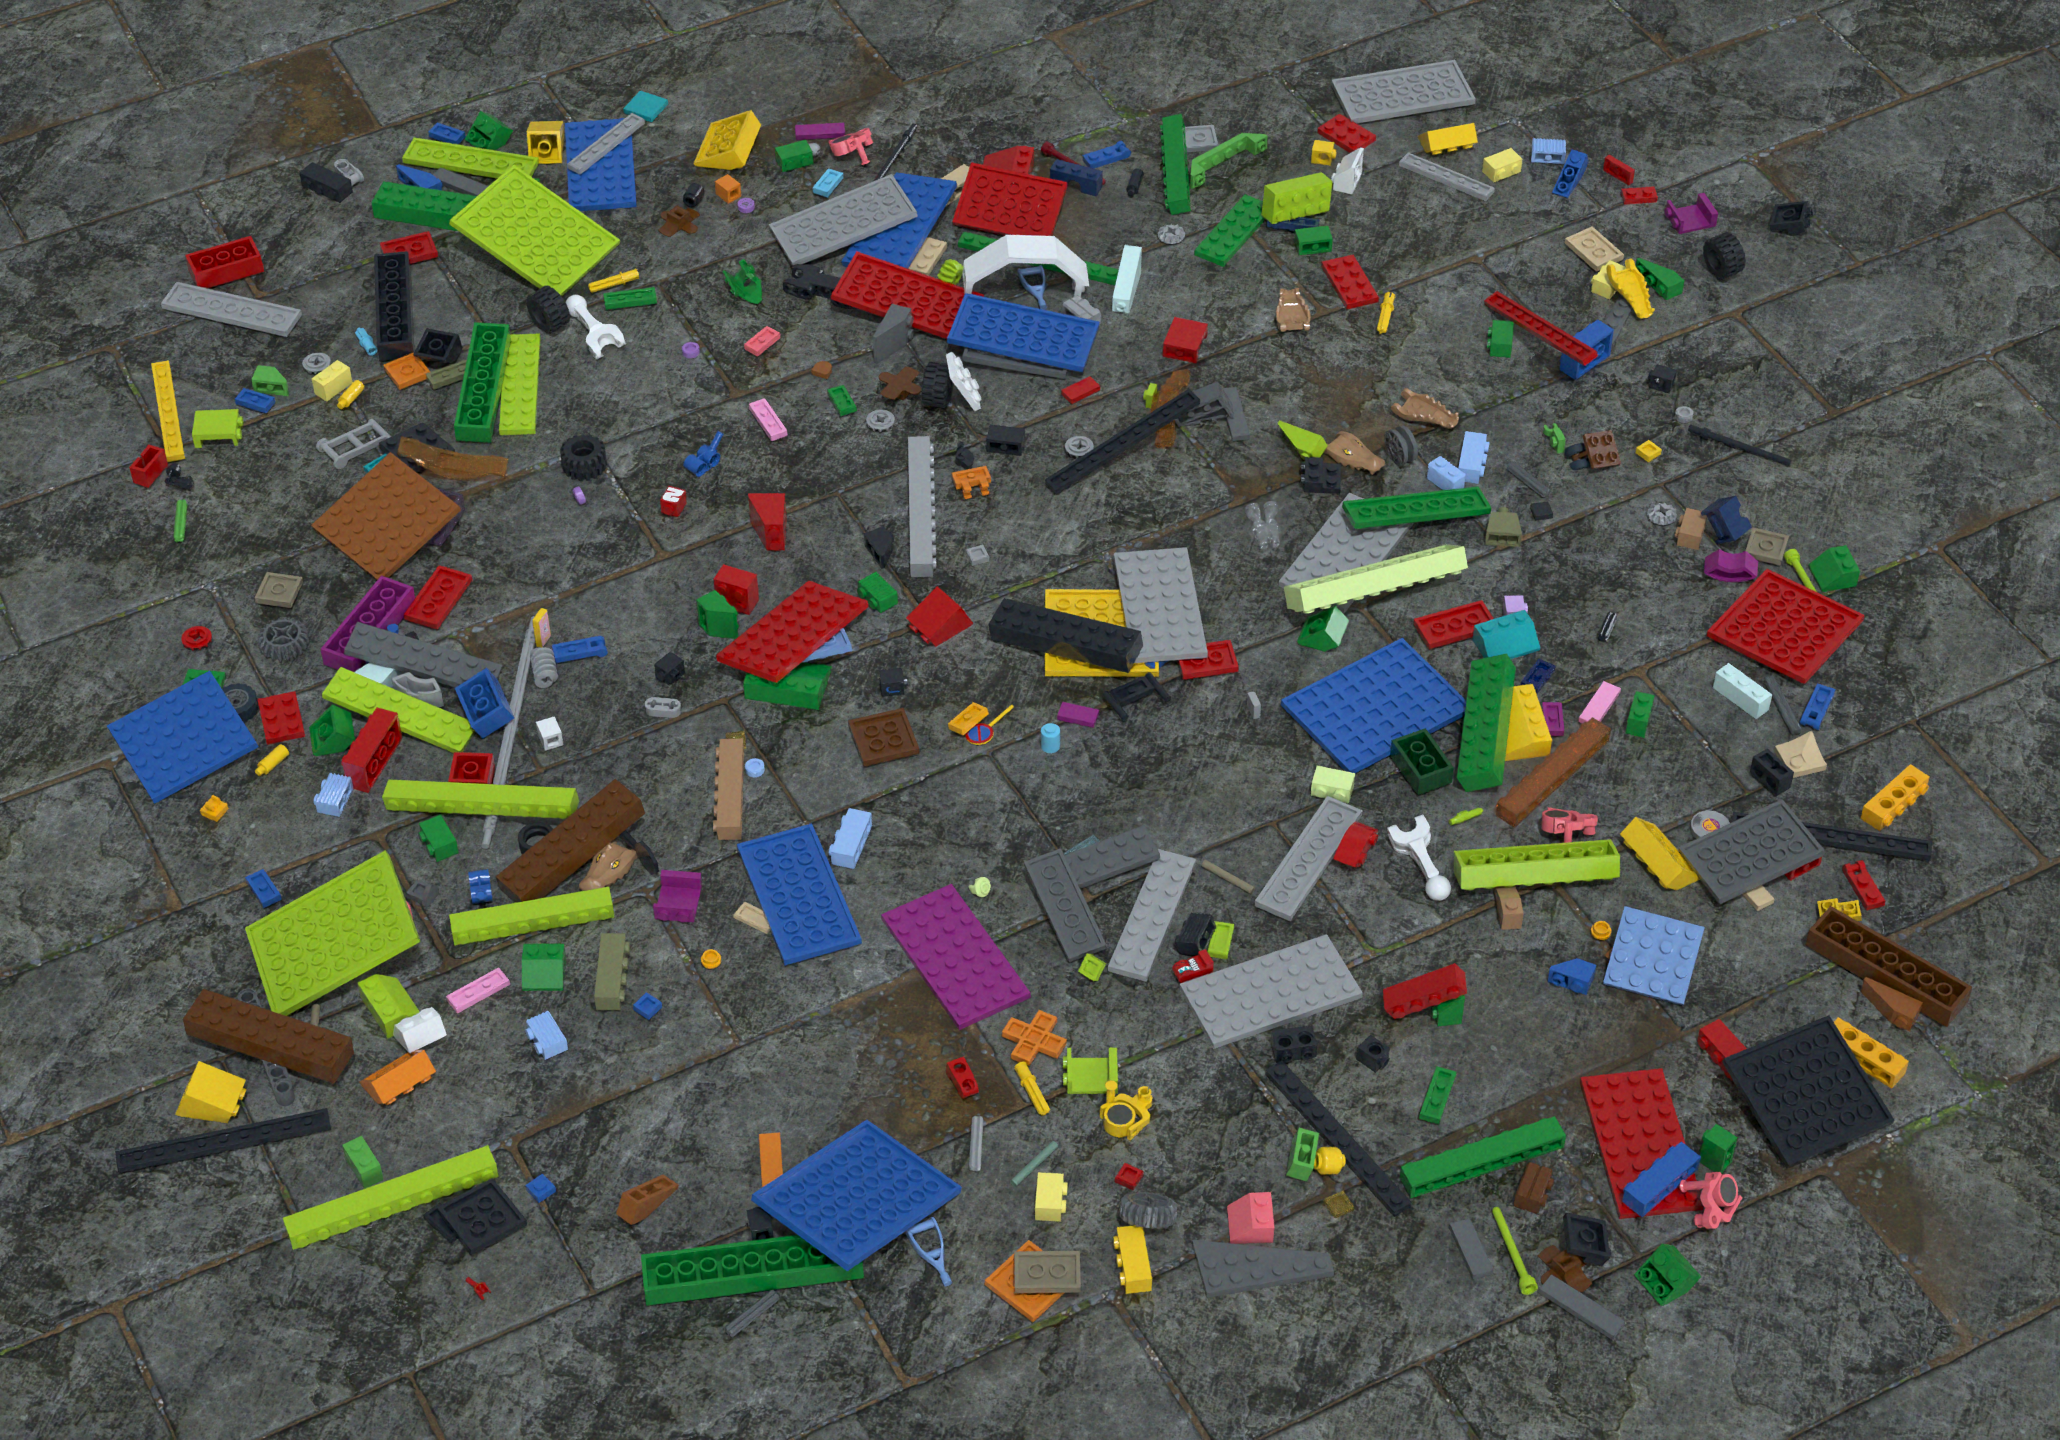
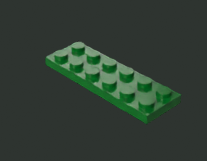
M1244 194L1194 250V255L1224 267L1266 220L1262 216L1263 201Z

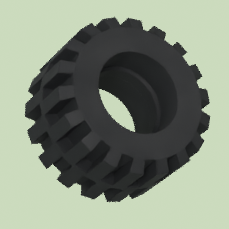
M1724 232L1705 241L1703 246L1704 260L1708 269L1716 278L1725 279L1743 271L1746 263L1745 252L1735 235H1732L1730 232Z
M543 286L527 297L526 306L535 324L544 332L551 334L570 321V312L567 304L554 288Z
M930 361L925 368L922 381L921 396L923 404L946 408L950 402L953 390V381L950 379L948 364Z
M590 434L575 435L573 438H568L567 442H563L560 448L563 472L566 473V476L571 477V479H578V481L595 479L597 475H601L606 469L605 445L596 436L592 437Z

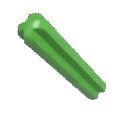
M184 499L178 500L176 504L173 536L175 542L184 541L187 501Z

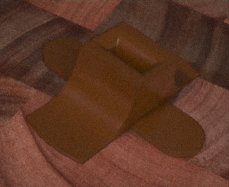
M677 205L670 211H663L660 214L661 218L666 222L658 231L667 237L673 236L680 230L689 234L698 231V227L691 222L699 217L700 214L691 208L683 209Z
M905 366L897 375L889 372L880 373L879 380L888 384L880 394L889 399L895 400L898 398L902 401L909 394H919L921 387L913 382L920 372Z
M1555 1245L1545 1248L1538 1255L1550 1268L1549 1271L1541 1276L1542 1285L1551 1274L1580 1293L1592 1285V1282L1582 1271V1267L1587 1264L1583 1262L1582 1256L1568 1254L1567 1249L1561 1252Z

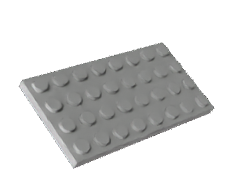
M1455 60L1331 80L1332 88L1347 118L1356 124L1475 104L1476 101Z
M890 174L771 223L769 227L793 266L817 259L842 247L911 220L918 215L894 176Z
M1349 493L1343 501L1364 498ZM1342 501L1279 580V587L1284 588V586L1384 561L1412 527L1413 523L1354 529L1342 508ZM1353 598L1347 600L1348 603L1340 605L1333 603L1331 607L1336 605L1344 614L1354 600Z
M1187 547L1114 553V563L1125 625L1127 628L1141 631L1143 648L1134 663L1207 658L1208 651Z
M1327 934L1183 982L1179 985L1181 993L1213 1049L1361 999L1363 995Z

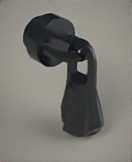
M172 463L168 465L166 469L168 477L165 479L166 484L190 489L194 485V480L191 476L179 477L181 467L178 464Z

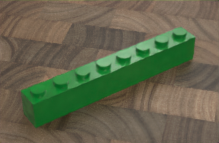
M1182 114L1163 117V124L1160 125L1163 145L1161 146L1163 153L1162 161L1165 166L1163 167L1165 176L1163 178L1165 185L1164 193L1167 198L1165 199L1166 209H1170L1171 215L1191 211L1185 124Z
M1555 1116L1548 1119L1543 1118L1538 1122L1529 1125L1525 1124L1517 1129L1504 1131L1493 1137H1485L1480 1141L1467 1143L1462 1147L1446 1150L1435 1156H1427L1420 1161L1409 1162L1401 1166L1400 1181L1411 1199L1562 1149L1565 1145L1566 1134Z

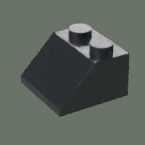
M426 328L413 355L414 357L447 363L456 361L463 347L459 334Z

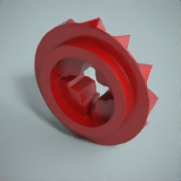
M203 626L191 627L182 634V644H184L185 648H191L192 651L195 648L201 650V647H207L208 643L212 642L211 631Z

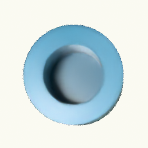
M1048 723L1041 728V748L1044 752L1055 753L1060 749V728L1056 724Z

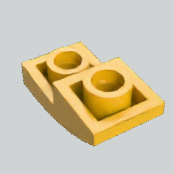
M1837 898L1817 901L1820 917L1832 906L1856 921H1862L1858 900L1838 903Z

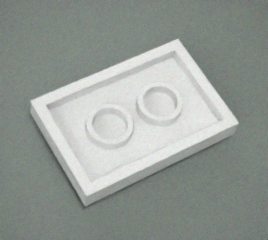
M953 352L946 354L950 379L974 411L981 409V396L977 390L979 389L977 381L971 378L967 368L964 369L959 357L956 358Z

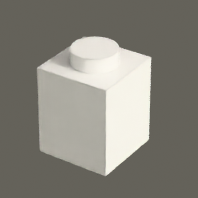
M555 717L536 722L537 733L545 751L563 745L562 732Z

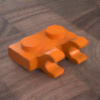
M986 466L951 473L955 488H962L964 499L972 498L970 493L972 491L971 486L979 485L982 496L989 495L988 483H991V476Z

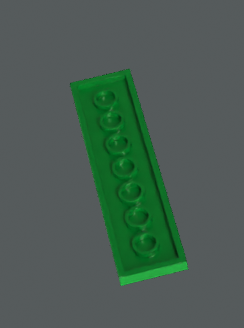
M1479 486L1349 500L1342 503V508L1354 529L1491 514L1492 509Z

